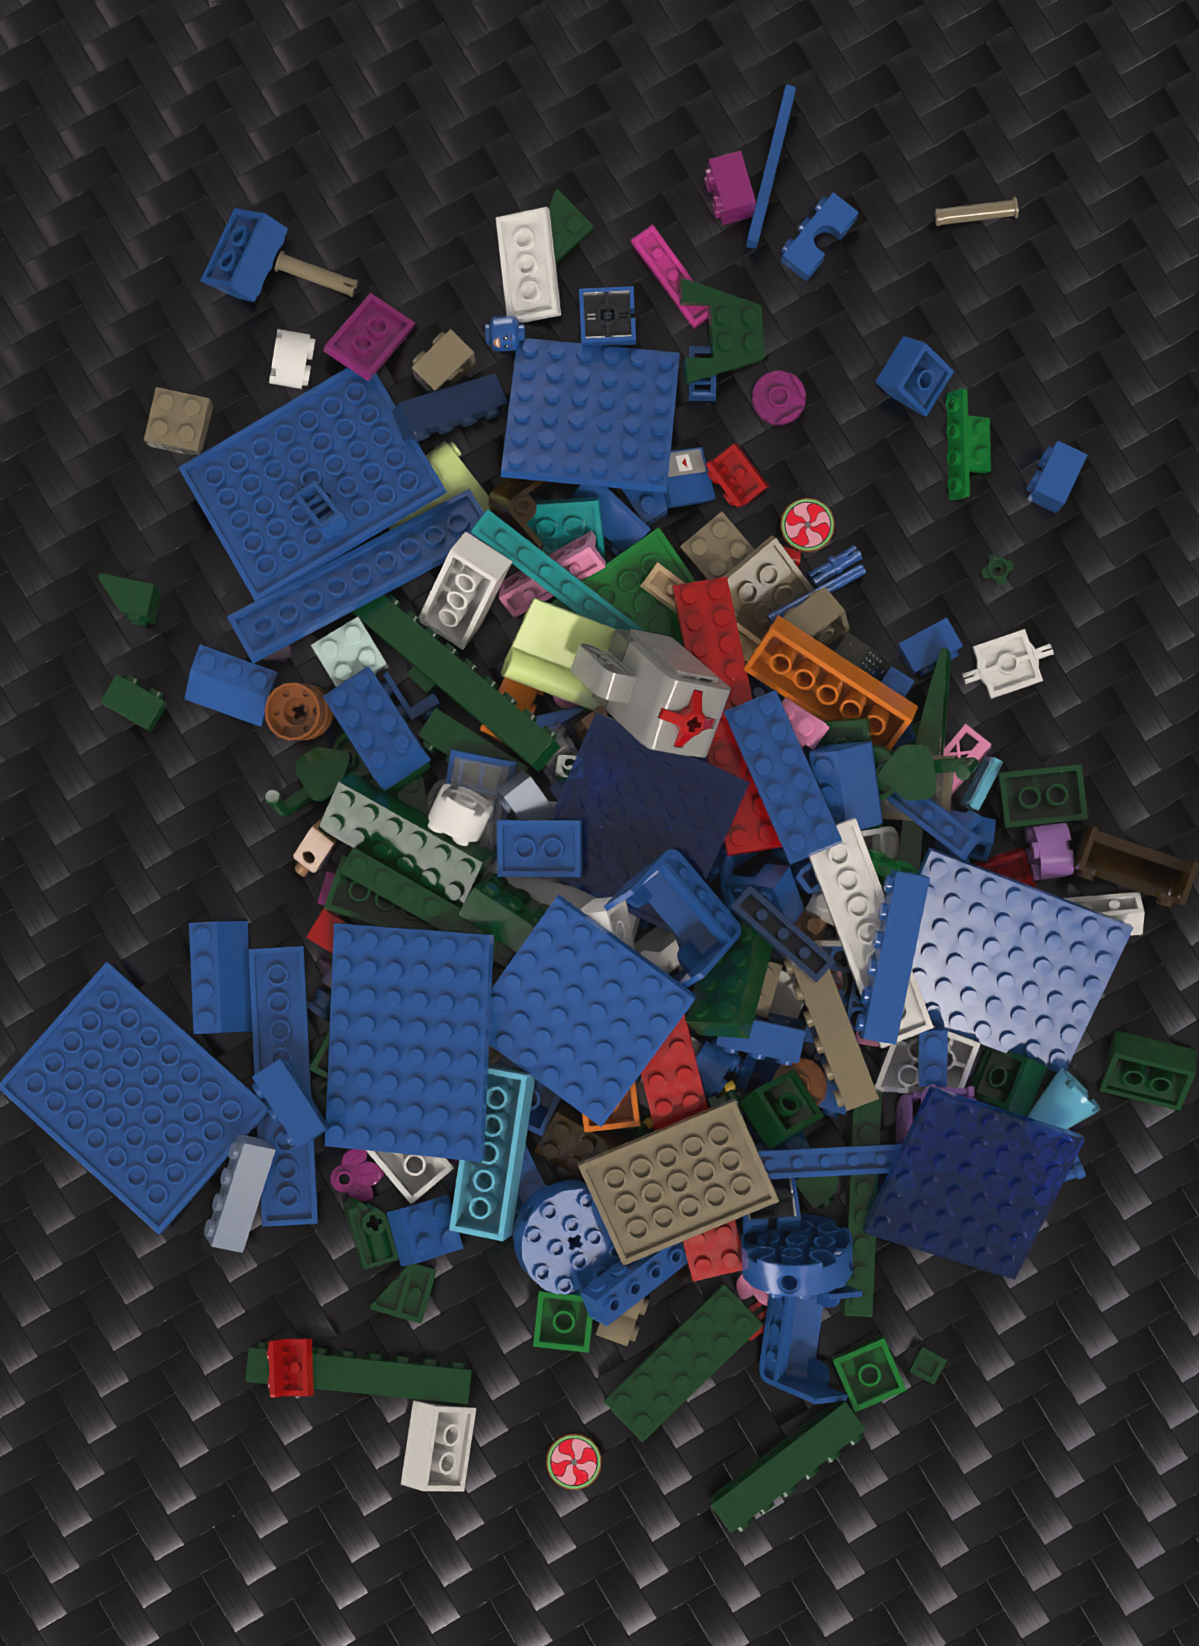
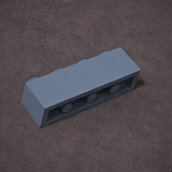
M521 770L496 790L501 796L498 802L507 814L513 812L517 820H562L533 779L524 770ZM582 848L583 867L588 862H590L591 859Z
M238 1134L236 1142H232L229 1149L230 1161L228 1167L224 1168L221 1174L222 1186L219 1194H216L213 1199V1215L211 1220H207L204 1229V1235L211 1247L243 1253L275 1153V1148L269 1140Z

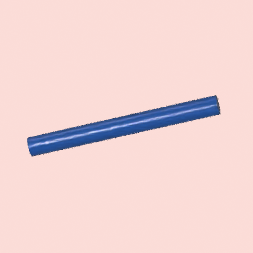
M859 564L814 590L819 591L825 586L831 593L866 574V570L862 564ZM812 591L767 615L770 624H773L778 615L783 618L786 611L790 608L801 605Z

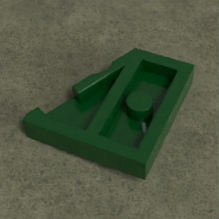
M558 189L555 191L549 206L555 264L594 229V226Z
M417 1263L407 1265L372 1303L370 1309L422 1324L437 1269Z

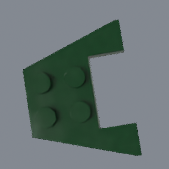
M687 279L679 281L680 306L708 307L711 358L684 359L685 385L760 362L765 358L762 305Z

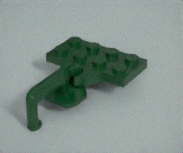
M869 717L822 721L830 728L817 746L872 741ZM923 744L902 745L895 753L885 746L873 745L880 800L887 799L895 791L909 801L928 799L934 795L937 789L936 773L955 772L956 776L964 781L970 777L979 764L978 759L975 757L934 760L931 749ZM882 824L865 829H878L882 827Z
M344 731L336 739L332 749L315 747L297 760L295 772L304 786L302 789L284 801L281 800V795L277 790H269L265 793L264 799L281 817H286L311 800L321 802L332 797L338 781L350 773L364 780L372 777L378 788L383 791L384 789L374 779ZM427 762L385 792L392 794L431 768L430 763Z

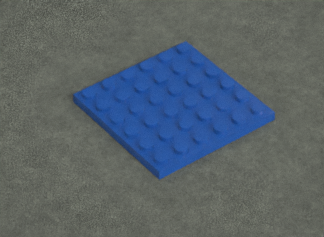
M530 338L520 341V346L516 350L501 477L667 493L680 353L603 345L588 346L581 343Z
M558 895L492 987L489 1045L602 1127L692 1005L697 995L561 895Z

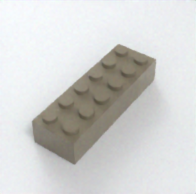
M819 940L813 941L821 948ZM783 959L788 976L794 974L797 982L796 985H793L798 1002L803 1000L807 1011L802 1013L808 1028L814 1027L817 1037L812 1039L817 1053H824L827 1061L826 1064L822 1065L828 1081L834 1080L837 1090L832 1092L838 1107L844 1106V1109L848 1111L878 1100L879 1097L830 969L817 983H812L787 959Z

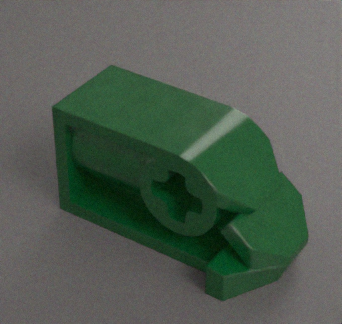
M353 1197L343 1202L344 1214L347 1218L361 1270L399 1260L386 1215L369 1203L364 1205ZM371 1215L373 1219L379 1220V1224L375 1225V1231H373L372 1227L366 1226V1222L370 1221L369 1216Z

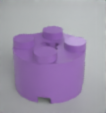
M1065 822L1032 825L1024 828L1025 839L1029 843V848H1025L1028 865L1032 864L1031 876L1033 881L1066 877L1073 874L1074 855L1073 849L1069 848L1068 841L1071 840Z

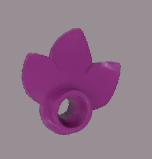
M350 1149L343 1155L341 1165L332 1171L330 1181L333 1188L338 1192H347L356 1200L365 1202L374 1199L371 1186L379 1182L385 1172L377 1163L366 1162V1150ZM341 1174L349 1175L350 1180L348 1183L342 1184L339 1182Z

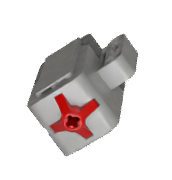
M615 629L608 652L589 644H579L570 670L593 692L592 697L640 743L652 750L702 758L707 756L731 690L724 681L672 637L635 629Z

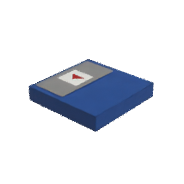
M702 447L670 452L667 493L663 492L667 508L706 503L716 499L711 479L707 474L708 468L705 465L706 459Z

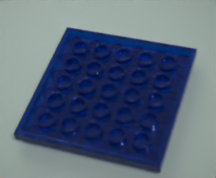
M596 712L549 819L582 820L583 876L554 878L596 898L613 897L626 882L659 855L669 849H674L684 856L706 883L751 782L695 756H685L649 749L640 743L618 721ZM649 902L639 908L632 907L627 903L629 913L674 933Z
M930 1086L863 1225V1231L871 1236L1015 1280L1085 1139L1082 1134Z

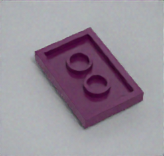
M370 293L328 341L324 352L369 381L414 329L415 322Z

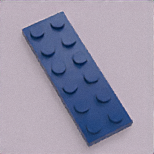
M776 690L724 711L725 718L789 864L791 865L841 844L842 838Z

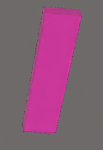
M654 225L631 239V244L691 327L694 329L708 319L707 306H680L679 281L681 279L693 281V279Z

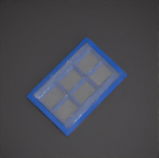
M452 749L446 784H452L450 789L457 790L459 786L470 789L487 800L485 804L487 808L489 806L493 807V811L479 840L475 842L494 852L492 859H497V820H508V814L498 802L501 796L496 790L515 776L517 761Z

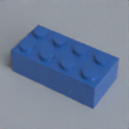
M369 666L323 696L370 773L384 791L431 760L381 681Z

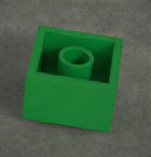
M540 1286L533 1347L589 1353L593 1319L588 1314L581 1294H555L544 1290Z
M882 1335L831 1357L854 1412L906 1391L891 1352Z

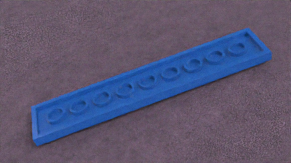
M468 489L232 613L227 618L252 663H255L445 562L452 547L465 532L483 542L471 532V529L484 514V511L471 490Z
M305 947L248 949L254 1074L256 1075L280 1058H286L312 1098L311 1070H309L308 1008L306 1007ZM261 1098L270 1107L266 1098ZM268 1112L257 1125L258 1138L269 1140L275 1148L274 1157L261 1194L262 1227L318 1224L314 1140L303 1147L290 1146L282 1133L286 1129L280 1121L275 1122Z

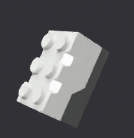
M665 921L634 943L635 950L668 975L676 968L679 972L684 970L677 958L679 947L674 932Z

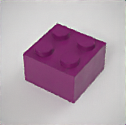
M741 151L709 159L708 169H705L706 177H704L707 192H713L712 209L715 218H720L723 226L753 217L756 201Z

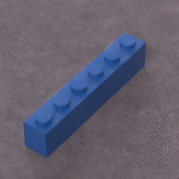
M891 869V874L885 878L884 891L887 892L885 903L880 904L878 919L881 920L880 929L874 933L872 943L873 947H875L874 958L869 959L867 966V975H870L868 986L863 988L861 1002L864 1003L863 1012L858 1014L856 1020V1030L859 1031L858 1035L863 1039L897 1044L930 878L925 875Z

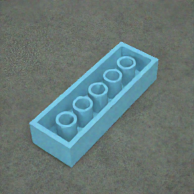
M488 1062L484 1161L459 1160L450 1231L504 1241L512 1235L535 1078L522 1068Z

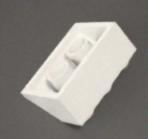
M366 1150L410 1204L414 1203L454 1169L446 1158Z
M413 1400L401 1479L402 1485L421 1491H464L476 1414L475 1407L436 1401Z

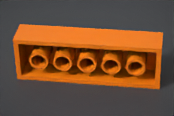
M779 615L743 668L744 671L821 721L869 717L872 744L882 745L890 750L912 722L918 708L917 705Z

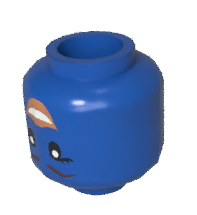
M513 315L494 316L491 318L490 323L485 325L486 344L491 345V348L497 352L516 351L520 346V341H525V325H519L518 318Z

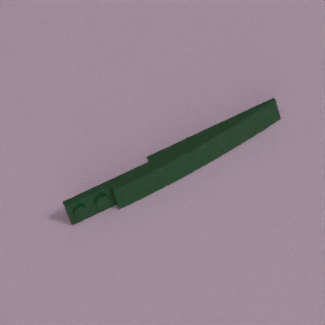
M941 648L916 744H923L929 747L933 755H944L951 665V652L947 648ZM936 773L937 786H941L942 773ZM935 792L934 795L930 798L938 804L940 801V792ZM902 821L899 860L919 870L926 855L928 832L914 821Z

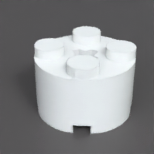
M278 329L269 383L302 389V385L308 386L311 366L306 365V359L312 360L315 339H311L309 334Z
M444 784L429 812L428 819L430 822L428 827L434 832H444L452 836L453 841L459 845L468 846L469 842L479 840L493 811V807L489 806L487 808L485 806L487 800L470 789L459 786L457 790L450 789L452 784Z

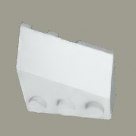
M948 1031L947 1087L964 1088L981 1043ZM918 1034L901 1040L896 1045L891 1044L887 1046L874 1085L876 1092L914 1093L922 1092L927 1088L919 1087L917 1083Z

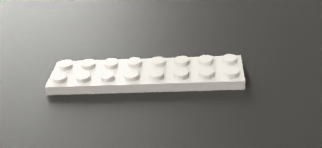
M851 818L836 824L842 838V843L810 856L809 860L859 994L862 996L863 988L868 986L870 975H867L868 962L870 958H874L875 947L872 945L873 936L876 930L879 931L881 920L878 919L879 907L881 903H885L886 898L856 818ZM912 970L897 1042L934 1028ZM878 1042L880 1048H884L886 1046L891 1045L889 1043Z

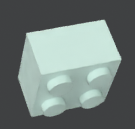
M359 617L311 645L336 687L367 666L371 668L375 675L389 668Z

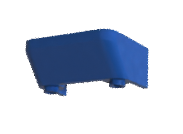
M669 849L654 859L626 882L604 906L608 911L624 900L635 908L642 907L649 902L684 943L677 952L679 964L687 972L679 982L686 988L704 978L741 934L740 924L684 856L674 849Z
M845 1285L830 1292L814 1295L809 1300H801L797 1297L784 1296L782 1298H772L769 1296L759 1372L763 1381L813 1404L847 1400V1394L829 1387L830 1372L825 1362L816 1358L823 1306L827 1308L835 1307L841 1299L862 1297L863 1291Z

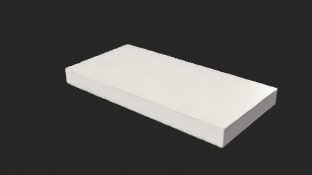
M543 207L496 217L506 315L516 316L519 323L560 316L561 308L549 208Z

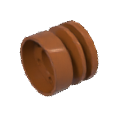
M285 683L275 688L268 696L264 708L265 720L270 730L278 737L286 740H310L323 735L331 726L334 716L323 698L327 692L320 686L311 683ZM301 707H304V711L307 712L306 716H303V712L300 710Z

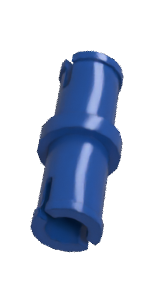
M851 545L837 556L833 557L831 555L826 559L827 562L808 572L807 576L810 582L814 581L813 586L815 588L819 587V585L835 575L838 577L843 574V570L861 561V553L859 550L855 551L857 547Z

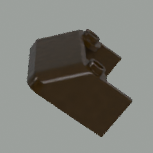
M508 478L491 491L488 506L494 515L541 550L543 543L526 523L535 516L537 510L536 503L532 497L552 482ZM607 487L619 498L622 488Z
M1086 826L1083 828L1074 862V869L1078 870L1077 876L1093 881L1095 876L1157 897L1156 903L1172 908L1173 903L1186 905L1199 867L1198 862L1185 861L1100 832L1096 827Z

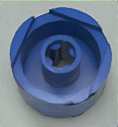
M707 1036L703 1042V1047L696 1055L706 1099L713 1096L716 1097L721 1092L727 1082L723 1077H728L741 1059L737 1053L722 1051L721 1046H716L717 1039L713 1036Z

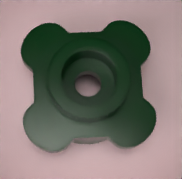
M991 554L988 558L989 563L987 567L982 570V576L985 579L990 578L996 581L997 585H1004L1007 582L1006 577L1013 570L1014 565L1012 561L1005 560L999 557L998 554ZM999 567L1000 572H996L995 568Z

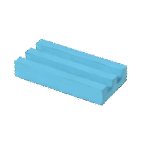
M983 757L960 805L967 809L979 811L1003 764L1001 760L995 757Z

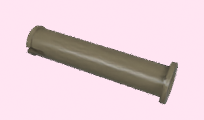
M1016 196L1012 197V200L935 209L936 226L1014 216L1015 219L1018 218Z
M284 251L280 252L275 265L276 272L281 270L353 297L354 289H356L358 280L350 279L285 255Z

